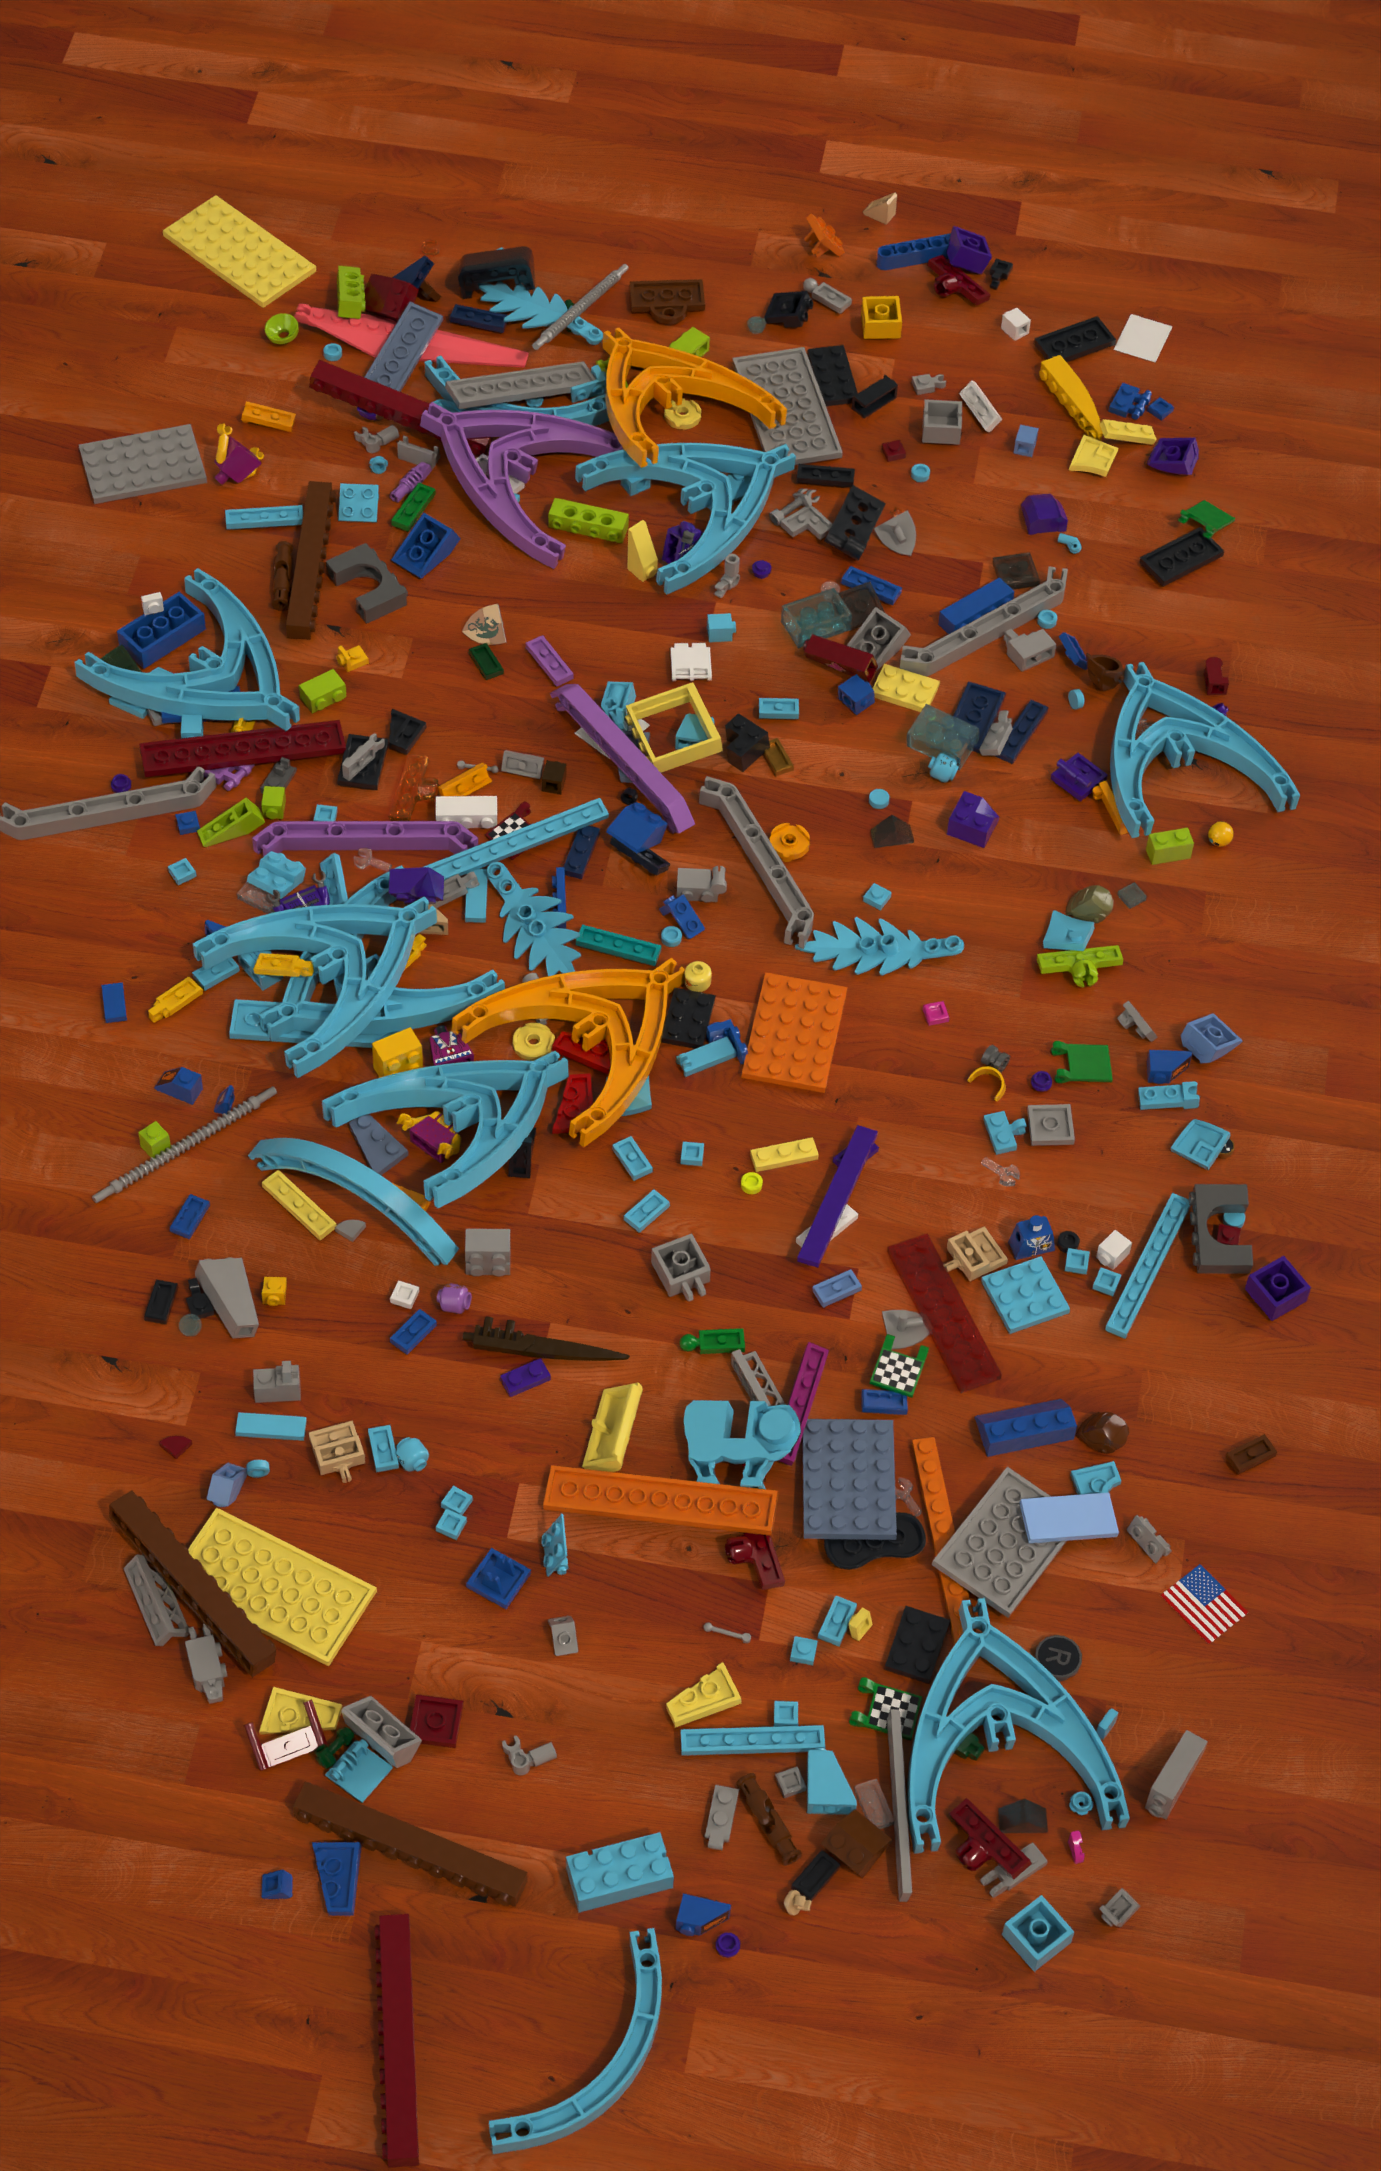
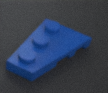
M312 1842L328 1914L330 1916H354L361 1855L360 1842Z

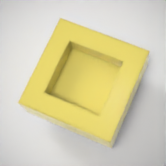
M863 1607L849 1621L851 1637L857 1641H860L873 1625L870 1611Z

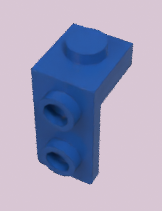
M684 894L677 898L672 895L663 901L665 905L659 908L663 916L671 912L687 939H691L705 930V927Z
M731 1019L715 1022L707 1026L706 1039L708 1043L728 1037L737 1051V1058L740 1064H744L748 1050L746 1044L741 1043L739 1029L737 1026L734 1027Z

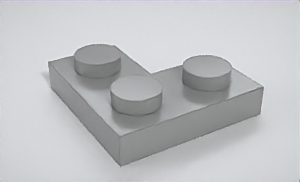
M812 505L810 507L805 506L781 521V527L792 537L808 529L819 540L827 536L832 526V523Z

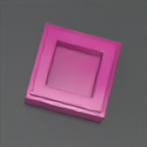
M944 1001L923 1005V1012L929 1026L949 1022V1015Z

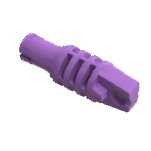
M421 462L412 468L400 480L398 487L389 494L390 498L394 502L399 503L407 493L409 494L414 490L418 483H422L432 471L431 466Z

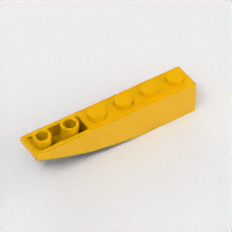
M1061 355L1042 361L1039 371L1041 380L1057 396L1059 402L1065 406L1070 416L1077 421L1079 427L1089 437L1102 441L1103 432L1100 427V419L1096 407L1080 378Z

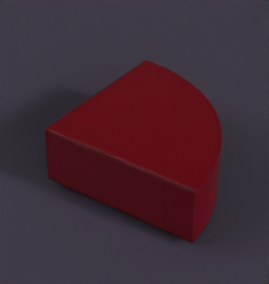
M170 1436L161 1440L159 1444L160 1447L177 1459L192 1445V1440L184 1436Z

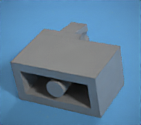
M1012 629L1004 632L1007 655L1022 672L1053 658L1055 655L1056 643L1044 629L1032 632L1028 636L1025 633L1018 636Z
M282 1361V1366H276L273 1369H253L255 1403L301 1400L299 1365H292L291 1361Z

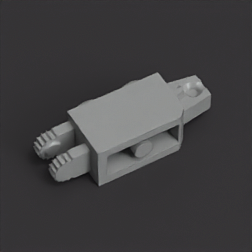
M203 1624L202 1629L205 1637L196 1638V1630L194 1627H189L191 1640L185 1641L195 1689L205 1692L209 1704L223 1701L222 1687H225L223 1678L228 1676L225 1663L220 1664L218 1658L222 1656L220 1642L215 1643L210 1630Z

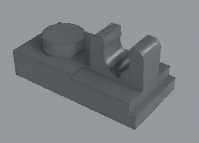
M281 757V762L277 761L260 788L262 794L264 786L287 788L297 771V768L290 766L289 759Z

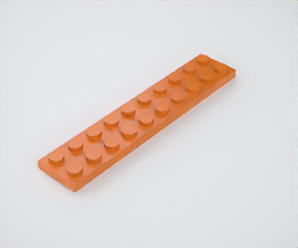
M551 1465L543 1508L544 1510L772 1536L778 1491Z

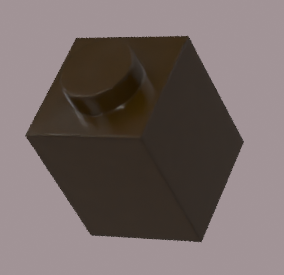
M546 761L542 776V792L562 795L567 773L566 763Z

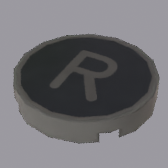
M1053 1635L1046 1637L1039 1643L1035 1652V1659L1057 1681H1065L1078 1673L1082 1663V1653L1079 1646L1072 1639Z

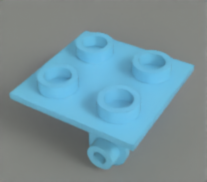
M340 483L338 521L377 522L379 485Z
M561 1514L542 1535L541 1539L545 1553L543 1565L546 1567L547 1577L554 1571H557L559 1575L566 1574V1570L569 1568L568 1559L566 1558L567 1546L564 1515Z
M363 1739L360 1741L355 1740L325 1774L327 1778L361 1803L366 1800L393 1769L390 1764L367 1748L369 1746L368 1743Z

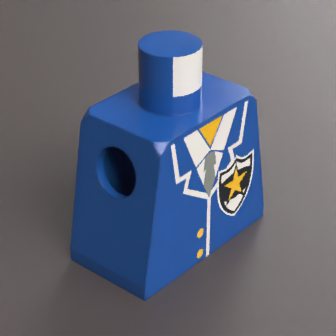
M1034 1215L1029 1220L1018 1222L1008 1241L1015 1260L1055 1251L1053 1231L1046 1216Z

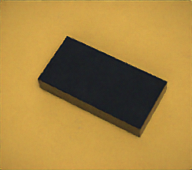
M156 1279L144 1315L145 1321L167 1324L178 1290V1283Z
M821 1850L793 1882L791 1888L799 1891L801 1896L806 1897V1900L812 1901L840 1869L841 1864Z

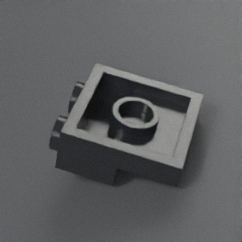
M808 291L774 293L764 316L765 322H783L785 328L802 327L803 323L808 321V310L813 308V300L810 298Z

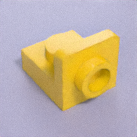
M342 645L338 647L337 661L340 666H344L347 672L369 664V659L360 646L345 651Z
M264 1277L261 1293L263 1304L270 1306L285 1305L286 1277Z

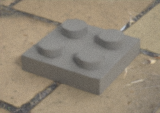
M1070 1104L1028 1105L1027 1115L1031 1146L1074 1145L1075 1136Z

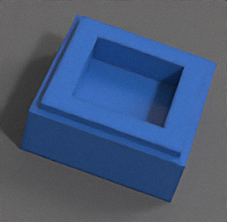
M1159 397L1148 406L1147 411L1162 421L1173 412L1174 406Z

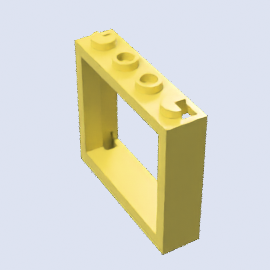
M693 682L626 705L627 715L625 720L628 726H632L631 732L634 739L639 740V750L643 754L645 753L646 758L660 773L723 751L721 737ZM690 702L708 740L655 758L638 720Z

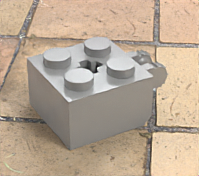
M692 1233L652 1248L651 1263L670 1297L683 1292L689 1302L694 1299L693 1293L690 1290L692 1288H696L701 1297L706 1295L703 1284L710 1282L711 1270Z

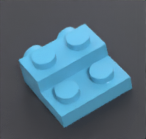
M271 851L260 859L259 867L248 875L247 882L274 895L273 890H277L280 893V899H282L304 881L306 868L299 861L294 862L287 859L283 853Z

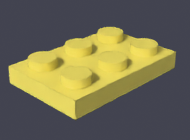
M884 664L872 689L874 690V697L927 714L939 688L940 681Z

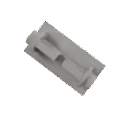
M1135 1516L1127 1531L1156 1564L1162 1555L1167 1556L1171 1553L1170 1544L1161 1535H1155L1157 1531L1148 1522L1147 1518Z

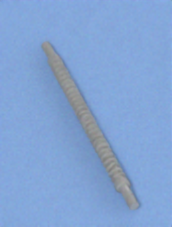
M623 264L619 269L613 270L605 279L590 290L572 308L541 333L540 338L533 343V348L538 350L545 343H549L583 311L616 284L629 269L628 265Z
M272 1086L256 1097L251 1096L247 1099L248 1102L243 1101V1105L238 1104V1108L233 1107V1111L228 1110L227 1115L223 1113L222 1118L219 1116L217 1121L212 1120V1124L207 1123V1127L202 1126V1130L197 1129V1133L192 1132V1136L187 1135L186 1139L182 1138L181 1143L176 1142V1146L171 1145V1149L166 1148V1152L161 1151V1155L156 1154V1158L151 1157L150 1161L146 1160L145 1164H140L139 1168L135 1167L134 1171L130 1170L129 1174L125 1173L124 1177H119V1180L111 1181L108 1187L92 1196L94 1202L98 1203L113 1193L118 1194L123 1190V1187L127 1188L128 1184L132 1185L133 1181L137 1182L138 1178L142 1179L144 1174L148 1175V1172H153L154 1168L159 1169V1165L164 1166V1162L169 1163V1159L173 1160L175 1155L178 1157L180 1152L185 1153V1149L190 1150V1146L195 1147V1143L200 1144V1140L205 1141V1137L209 1138L211 1133L213 1135L216 1134V1130L221 1131V1127L226 1128V1124L231 1125V1121L236 1122V1118L241 1119V1115L246 1116V1112L251 1113V1109L256 1110L262 1102L276 1095L277 1090Z

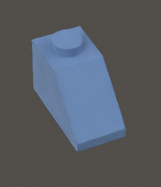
M227 1463L214 1472L206 1500L212 1501L214 1505L219 1507H228L236 1500L247 1477L246 1468Z

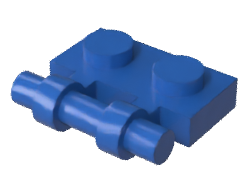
M1122 383L1109 406L1108 412L1125 418L1130 413L1132 418L1137 420L1139 416L1143 415L1144 407L1149 404L1152 393L1146 390L1143 394H1139L1140 388Z

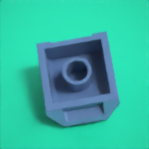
M1214 1013L1187 1023L1181 1034L1183 1047L1192 1051V1054L1200 1060V1063L1215 1061L1243 1042Z

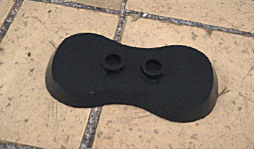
M897 1512L896 1540L824 1539V1547L828 1558L834 1565L841 1569L852 1570L877 1558H909L915 1556L924 1549L926 1535L922 1524L915 1516Z

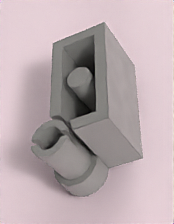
M718 866L713 867L712 871L711 869L678 868L677 897L684 894L688 901L718 902V894H723L727 890V882L725 880L726 869L723 866H720V871H718Z

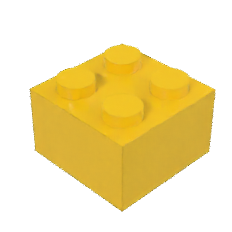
M899 296L862 297L861 318L864 339L901 338L902 316Z
M411 1027L372 1043L373 1067L379 1078L423 1068L422 1045Z

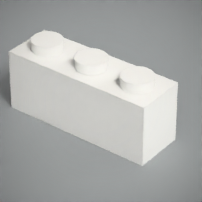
M436 796V821H455L466 829L494 828L497 825V796Z

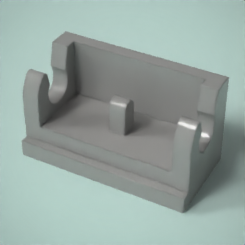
M403 436V441L399 440L397 444L398 459L416 465L425 462L431 466L432 470L440 459L439 447L434 446V451L408 443L407 436Z

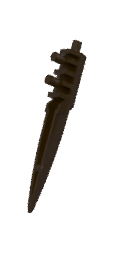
M488 1316L484 1319L483 1327L476 1325L474 1333L463 1332L462 1338L464 1341L473 1342V1348L538 1358L609 1361L627 1360L630 1355L570 1341L539 1337L531 1334L524 1336L522 1331L514 1332V1320H507L505 1330H500L498 1327L492 1329L494 1318Z

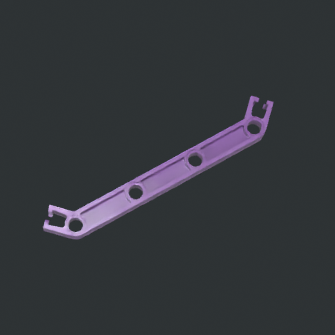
M566 684L550 693L552 698L558 697L561 702L555 704L557 711H567L658 809L664 820L668 823L667 827L670 833H681L695 825L682 795L578 684Z
M278 821L270 824L252 838L254 852L260 854L261 849H263V857L271 851L280 853L283 850H450L453 854L468 850V847L478 846V837L455 821Z

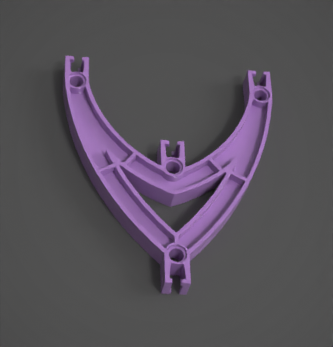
M431 402L428 411L425 410L422 413L420 424L421 427L441 437L447 458L457 479L469 498L487 520L514 545L552 569H555L558 559L562 560L564 557L566 545L545 534L529 519L513 493L509 475L527 484L530 480V474L534 475L538 463V459L531 455L570 452L598 457L607 453L624 450L616 435L612 432L576 420L536 412L475 410L452 413ZM501 437L490 444L486 475L477 463L467 438Z

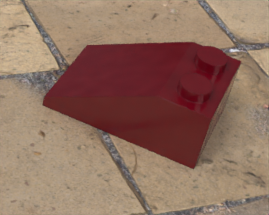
M371 274L364 291L365 311L398 322L409 302H415L419 289L408 282L396 278Z

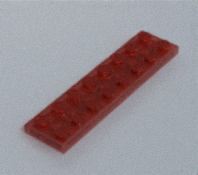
M928 1233L889 1246L887 1252L960 1393L1000 1380L1002 1374L946 1268H944V1263Z

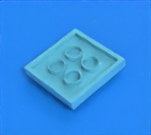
M1042 1256L983 1276L981 1279L1009 1334L1070 1312V1307Z

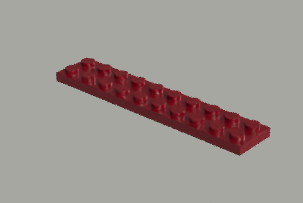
M340 720L291 725V728L287 731L281 727L139 743L145 777L193 772L198 766L204 770L277 762L280 761L281 757L294 760L344 754L346 750Z

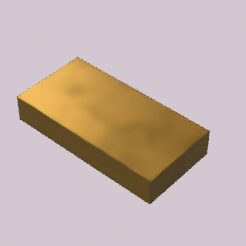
M779 739L769 740L770 748L766 749L763 755L774 775L779 776L794 771V765Z

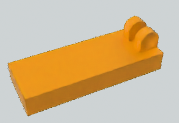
M246 401L241 420L244 423L252 422L291 432L296 414Z
M482 762L438 787L440 796H467L491 783L492 780L487 772V764Z
M1107 781L1100 782L1099 786L1093 788V798L1095 800L1102 799L1119 834L1128 833L1119 815L1114 795Z

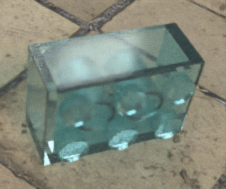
M835 588L782 605L781 623L798 648L803 647L805 641L810 639L812 634L827 639L851 630L852 614Z
M928 704L924 706L907 733L908 747L931 758L933 756L937 758L938 754L944 753L957 761L959 771L979 741L978 727Z

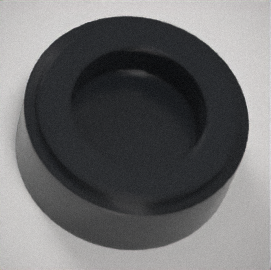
M1065 1231L1059 1235L1057 1246L1064 1253H1067L1068 1248L1078 1250L1080 1239L1076 1233Z

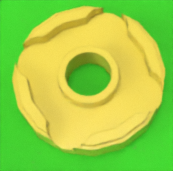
M682 398V405L679 406L672 400V407L664 411L666 423L676 429L686 430L693 428L701 420L700 406L695 401H687L685 398ZM680 412H685V413H687V414L681 415V414H679V413H680Z
M540 1023L525 1024L524 1027H519L513 1035L515 1053L528 1061H534L551 1053L552 1045L555 1042L554 1034L546 1025ZM531 1039H537L539 1043L530 1044L528 1041Z

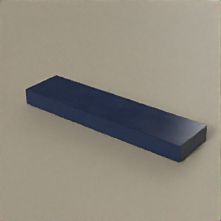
M1030 700L1012 726L1013 729L1001 754L995 755V757L1013 764L1048 712V707Z

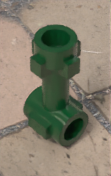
M348 1727L340 1728L336 1732V1739L329 1746L323 1744L316 1748L314 1753L317 1757L315 1759L320 1766L324 1768L333 1766L337 1761L334 1754L343 1745L349 1746L352 1743L351 1740L355 1735Z

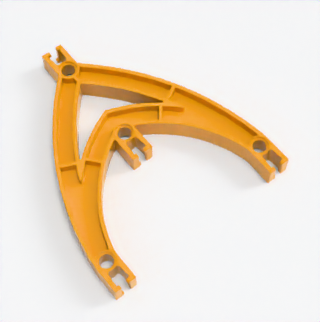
M620 328L615 329L614 337L610 331L603 333L602 348L610 355L605 389L608 418L619 443L641 468L648 465L646 458H649L652 464L658 463L659 447L646 435L640 422V415L644 407L653 397L665 409L672 407L671 399L676 402L677 406L682 405L683 393L700 395L742 408L756 416L769 429L776 427L775 419L781 426L786 423L787 408L756 383L724 366L681 350L631 339ZM630 367L645 368L626 388L625 382Z
M670 958L653 971L599 969L569 972L531 980L494 993L472 1004L452 1018L451 1031L458 1035L460 1033L459 1030L463 1029L462 1041L466 1044L485 1030L505 1023L528 1019H560L578 1022L573 1026L572 1040L578 1043L580 1041L579 1038L583 1037L582 1049L586 1052L606 1039L611 1066L607 1082L594 1104L570 1121L569 1135L575 1139L577 1137L576 1133L580 1132V1145L585 1147L606 1132L621 1117L644 1085L660 1047L666 1015L667 995L674 991V988L684 984L685 969L680 967L679 971L674 973L677 962ZM607 999L644 1000V1018L635 1045H633L630 1026L621 1005Z

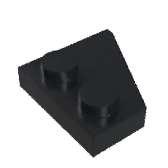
M392 709L389 748L407 755L427 728L426 722Z

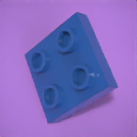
M491 1548L466 1583V1586L475 1593L507 1609L531 1575V1569Z

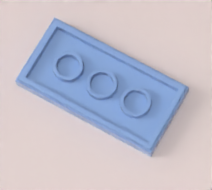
M1109 1493L1020 1500V1508L1029 1543L1117 1537L1119 1534Z

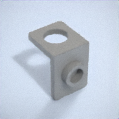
M571 1616L548 1619L552 1630L555 1655L577 1653L578 1644L573 1618Z

